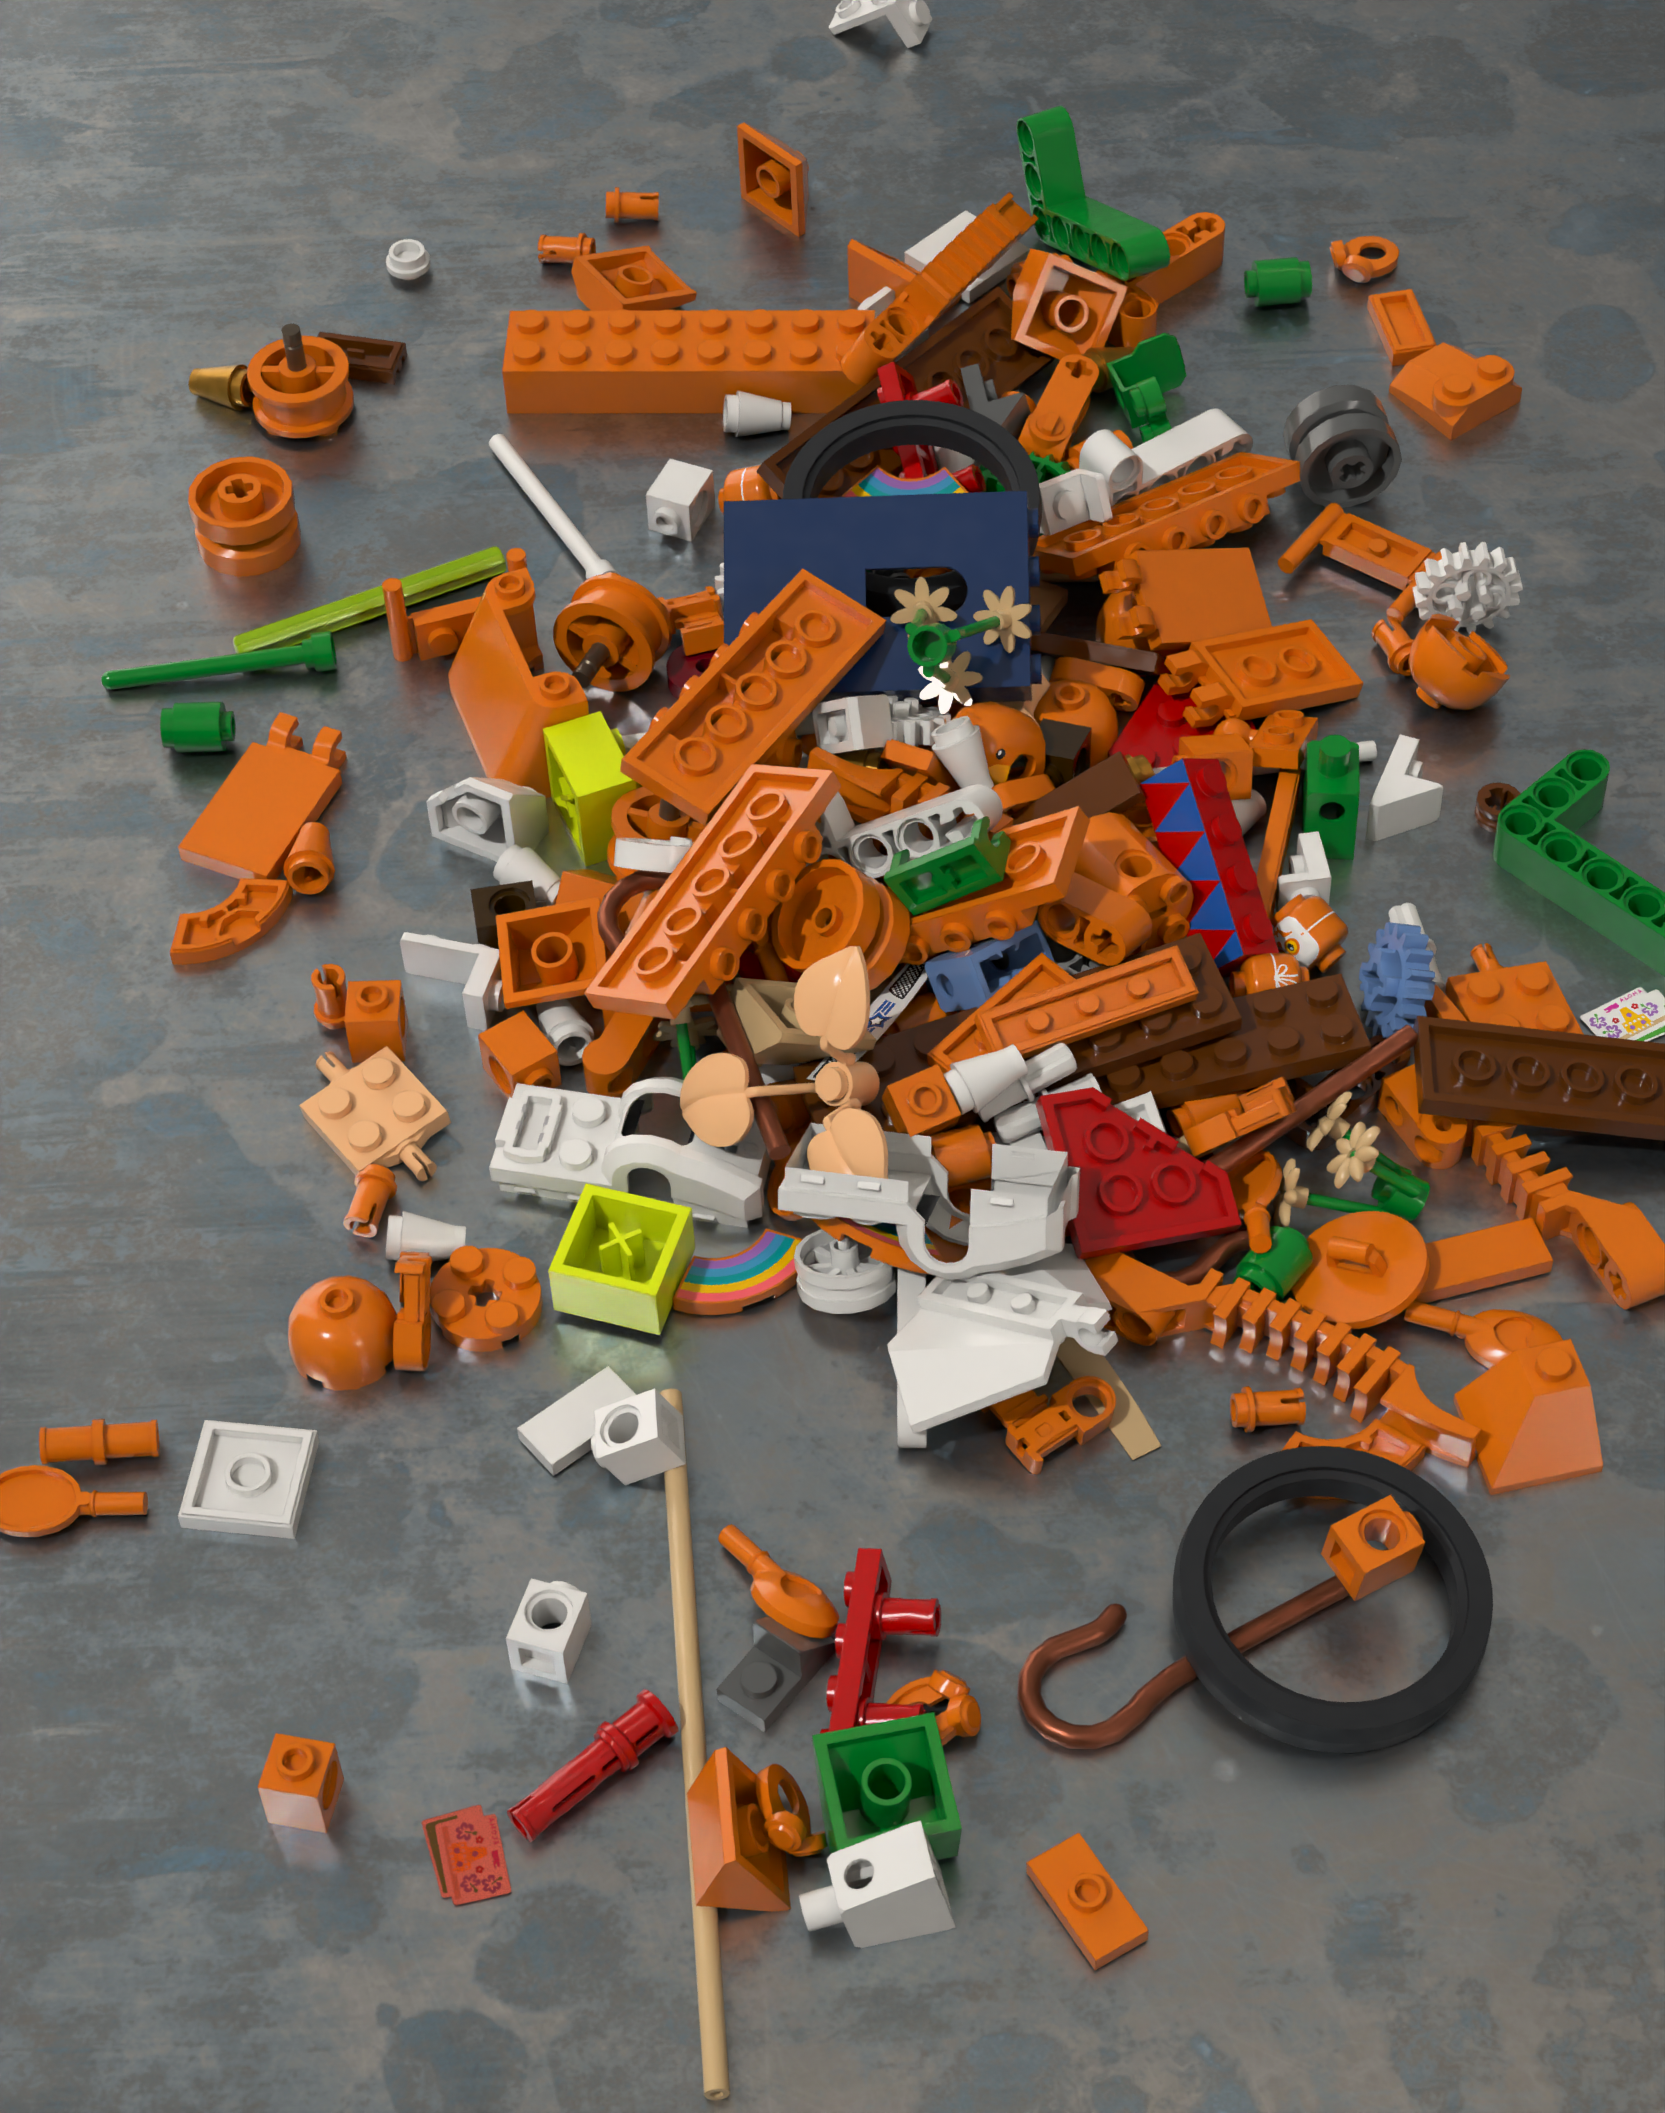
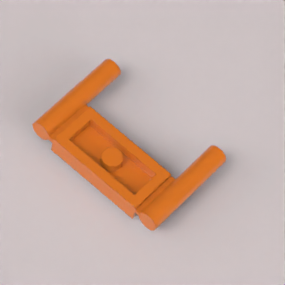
M1330 503L1278 559L1277 563L1284 573L1291 574L1314 548L1321 544L1323 545V555L1403 590L1386 611L1388 617H1396L1402 623L1416 607L1412 587L1417 586L1415 581L1416 572H1426L1424 561L1427 558L1439 561L1442 559L1441 551L1434 553L1425 546L1351 513L1346 514L1340 505Z
M512 548L506 553L508 572L527 567L526 553L523 549ZM397 578L386 579L382 583L394 659L399 662H405L410 660L413 654L418 653L420 660L424 661L458 652L482 596L414 612L407 616L401 581Z

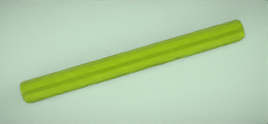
M493 546L400 578L405 607L503 574L506 571L504 555L499 547ZM382 585L238 634L233 638L235 652L243 653L302 644V639H310L311 633L332 631L334 633L385 615L387 613Z

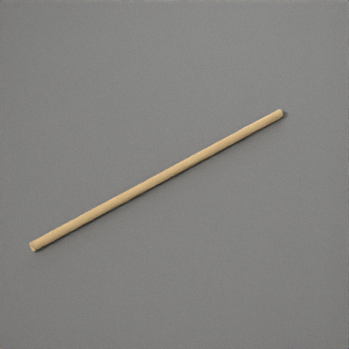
M673 1388L661 1391L660 1394L683 1415L681 1391ZM686 1461L685 1465L665 1471L664 1479L704 2097L710 2100H721L730 2095L718 1910L717 1907L696 1906L687 1800L688 1790L707 1763Z

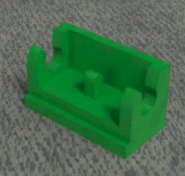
M985 816L973 823L971 836L909 862H907L910 859L908 849L895 853L892 858L890 871L885 873L884 881L912 915L915 916L1003 881L1011 840L1004 831L994 834L990 841L988 837L990 819L988 816Z

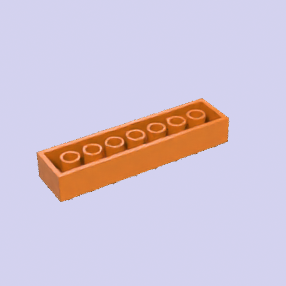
M575 309L570 311H510L502 368L507 414H723L725 395H736L737 390L782 402H790L791 414H828L862 388L845 376L841 368V360L864 329L875 319V310L666 309L629 311L620 309L616 311H583Z

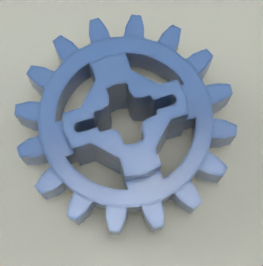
M1387 922L1385 929H1377L1376 943L1368 944L1370 959L1368 962H1362L1359 972V980L1362 982L1360 990L1364 991L1365 995L1361 1004V1011L1369 1012L1365 1024L1367 1027L1373 1028L1374 1036L1382 1035V1038H1388L1405 1025H1410L1413 1028L1417 1016L1427 1017L1424 1004L1425 1001H1432L1435 991V982L1432 981L1435 978V972L1430 971L1429 968L1434 953L1433 951L1425 950L1429 937L1427 934H1421V927L1418 925Z

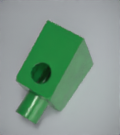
M1333 734L1324 737L1321 741L1312 740L1306 746L1302 779V833L1319 831L1326 859L1354 860L1360 795L1359 745L1355 742H1350L1344 736ZM1328 802L1338 803L1336 813L1338 818L1326 819L1321 816V806Z

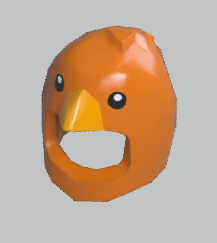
M990 701L964 707L953 718L968 716L973 725L979 726L989 774L994 786L1007 781L1010 767L1019 755L1027 757L1028 762L1024 773L1017 779L1044 774L1046 743L1041 728L1032 717L1012 707Z

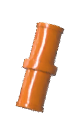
M93 1419L92 1425L40 1427V1459L42 1465L54 1462L93 1460L96 1466L107 1465L108 1459L159 1457L157 1420H151L148 1422L106 1424L105 1419Z

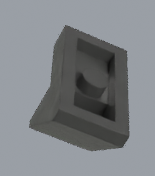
M978 363L960 368L970 410L995 421L1017 439L1031 413L1025 393H1017L998 399L993 379L984 381Z
M770 1616L757 1619L752 1624L754 1647L718 1686V1701L763 1732H766L836 1652L835 1639L833 1637H807L786 1628Z

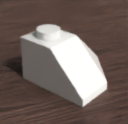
M469 777L433 794L426 802L433 837L495 862L498 861L506 849L515 844L522 848L531 847L535 850L550 830L545 795L536 792L530 787H522L504 779Z

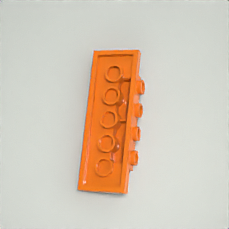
M1247 452L1236 453L1111 506L1113 518L1109 521L1102 523L1088 520L1052 535L1044 534L1039 536L1033 556H1039L1040 570L1044 574L1061 573L1068 575L1071 580H1082L1096 574L1100 575L1104 571H1116V563L1135 551L1200 549L1214 544L1215 540L1221 539L1226 533L1245 531L1252 527V523H1258L1265 515L1270 514L1267 499L1283 495L1286 492L1285 487L1301 481L1300 461Z
M802 568L760 614L753 612L749 615L740 629L739 636L730 645L724 643L717 649L706 671L700 677L693 675L685 683L680 692L679 699L669 709L663 707L656 713L650 723L648 732L622 758L620 772L706 826L750 765H763L813 711L818 703L824 699L881 637L885 630L886 620Z
M751 764L584 992L593 1008L675 1020L685 1008L694 992L713 995L724 981L732 980L739 970V958L752 941H759L765 935L767 918L780 902H786L792 897L796 877L807 863H815L821 855L823 837L815 823L841 788V784L834 772L831 770Z
M1079 806L989 833L990 841L994 834L1004 831L1011 840L1003 881L915 916L909 911L910 935L905 953L898 964L906 962L911 965H920L925 963L928 957L934 956L939 952L945 950L956 953L968 950L971 944H976L990 937L998 940H1007L1012 938L1015 932L1032 926L1039 905L1052 904L1066 897L1090 823L1089 818ZM885 875L874 878L878 882L890 888L884 881Z

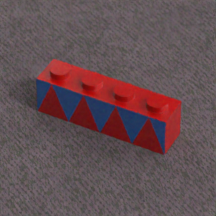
M1182 758L1140 783L1141 789L1147 798L1145 802L1161 853L1192 885L1194 898L1191 910L1186 918L1190 924L1189 931L1186 934L1187 937L1201 933L1222 977H1230L1231 972H1239L1242 962L1251 956L1279 953L1273 934V927L1257 884V876L1251 865L1242 836V828L1237 820L1227 788L1226 777L1222 772L1219 760Z

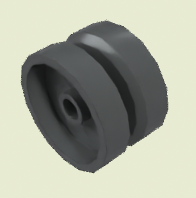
M1334 385L1311 394L1298 403L1287 417L1283 430L1286 450L1290 460L1300 461L1301 481L1299 483L1303 492L1314 503L1325 507L1330 503H1336L1342 508L1352 507L1367 502L1386 490L1397 476L1402 461L1400 447L1393 429L1389 426L1381 401L1370 390L1356 385Z

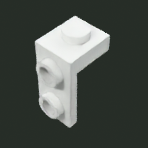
M842 0L835 9L836 13L829 25V29L835 35L886 15L906 47L910 48L922 42L933 18L930 15L927 4L923 0Z
M403 933L400 946L405 971L409 974L466 984L462 996L467 1026L480 1030L489 1029L495 1012H502L505 1007L499 949L490 948L482 944L473 945L441 939L434 935Z

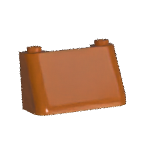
M526 567L496 576L487 584L448 672L452 698L486 777L504 779L522 787H530L536 792L545 795L546 798H550L551 791L543 728L589 715L586 695L579 681L574 676L565 672L555 671L533 677L530 671L532 667L535 671L543 669L544 663L543 654L538 646L533 607L536 598L535 588Z

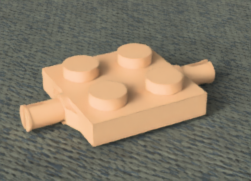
M387 1046L351 1069H347L334 1052H325L327 1061L321 1055L316 1061V1068L327 1077L330 1084L299 1106L303 1117L356 1175L359 1171H363L365 1166L370 1164H377L388 1168L404 1162L419 1181H426L428 1179L425 1171L432 1177L436 1172L437 1165L421 1149L431 1136L451 1123L447 1110Z

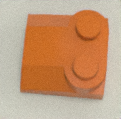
M648 245L575 256L571 270L577 289V297L591 311L672 309L695 301L697 292L686 285L651 251L652 249Z
M1443 342L1408 361L1389 385V392L1452 441L1520 403L1522 387L1513 381L1514 368L1507 360L1496 355H1486L1478 358L1457 346Z

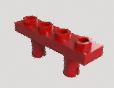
M894 361L877 368L881 387L877 389L880 403L902 400H928L961 407L964 404L961 391L952 379L918 393L914 377ZM902 445L892 447L896 454L900 456L903 471L899 473V478H923L938 471L932 446ZM975 464L952 473L969 493L986 491L983 474Z
M858 1548L855 1571H848L845 1575L844 1602L846 1607L849 1608L846 1623H839L836 1629L835 1650L840 1663L838 1675H830L827 1684V1707L829 1712H831L829 1729H821L820 1734L926 1714L923 1704L873 1703L882 1641L886 1639L887 1635H931L932 1637H938L941 1629V1606L938 1598L903 1599L889 1597L892 1580L882 1549Z

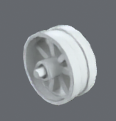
M822 1229L806 1236L796 1246L794 1254L795 1269L798 1273L796 1279L797 1291L802 1302L814 1310L831 1314H853L871 1310L885 1303L896 1292L897 1269L895 1266L871 1258L872 1248L857 1242L845 1235L842 1241H838Z

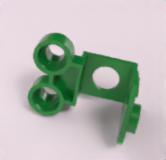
M1164 332L1139 342L1131 354L1106 363L1116 400L1130 426L1134 429L1146 424L1139 428L1143 443L1172 429L1165 413L1167 412V407L1162 393L1181 386L1187 376L1177 338Z

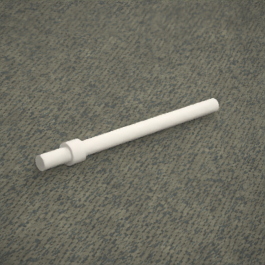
M503 434L494 435L489 441V447L586 570V579L609 572L618 574L608 560L601 559L507 438Z

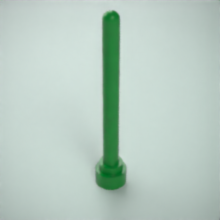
M332 631L311 633L310 639H302V645L109 670L102 675L101 683L106 689L115 690L305 664L306 668H316L317 672L337 670L336 649Z

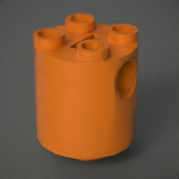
M1108 812L1089 818L1090 823L1074 872L1137 902L1145 908L1153 923L1150 938L1129 956L1183 939L1190 928L1186 918L1191 910L1194 898L1191 883L1123 814Z

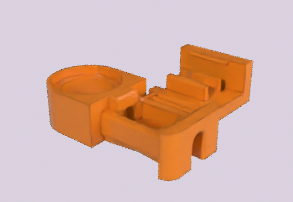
M706 586L705 591L666 600L664 597L657 598L667 607L670 613L669 619L672 634H676L675 628L680 630L686 656L718 649L724 644V618L721 600L713 587Z
M1282 1076L1238 1096L1245 1113L1241 1114L1239 1108H1234L1183 1131L1193 1157L1296 1112L1297 1109L1293 1103L1295 1099L1285 1077Z
M401 1251L400 1259L395 1264L394 1273H400L399 1302H404V1308H401L397 1313V1320L394 1322L393 1360L396 1370L425 1372L428 1367L431 1348L430 1269L432 1257L426 1252Z
M1094 1376L1079 1377L1052 1394L1049 1407L1046 1404L1049 1398L1045 1394L1038 1397L1033 1390L982 1408L981 1411L985 1414L991 1410L1007 1428L1005 1440L1007 1447L1031 1474L1038 1475L1042 1471L1043 1458L1073 1437L1082 1446L1107 1429L1113 1418L1116 1396L1114 1390L1106 1381ZM1080 1395H1093L1102 1401L1105 1410L1098 1416H1083L1075 1410L1072 1403L1073 1400ZM1026 1444L1028 1448L1024 1449L1023 1445Z

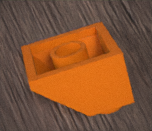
M744 122L737 126L741 198L797 237L804 235L806 232L809 198V166L807 158L781 140Z
M1030 248L1013 290L1011 339L1059 360L1069 354H1085L1088 348L1104 347L1128 287L1051 253Z
M599 897L496 915L503 999L506 1009L585 995L586 989L608 961L606 945L598 932L597 912L601 904Z
M1571 1339L1515 1350L1454 1394L1453 1402L1460 1419L1481 1429L1480 1435L1477 1437L1475 1453H1477L1476 1459L1490 1495L1602 1472L1603 1460L1591 1385Z

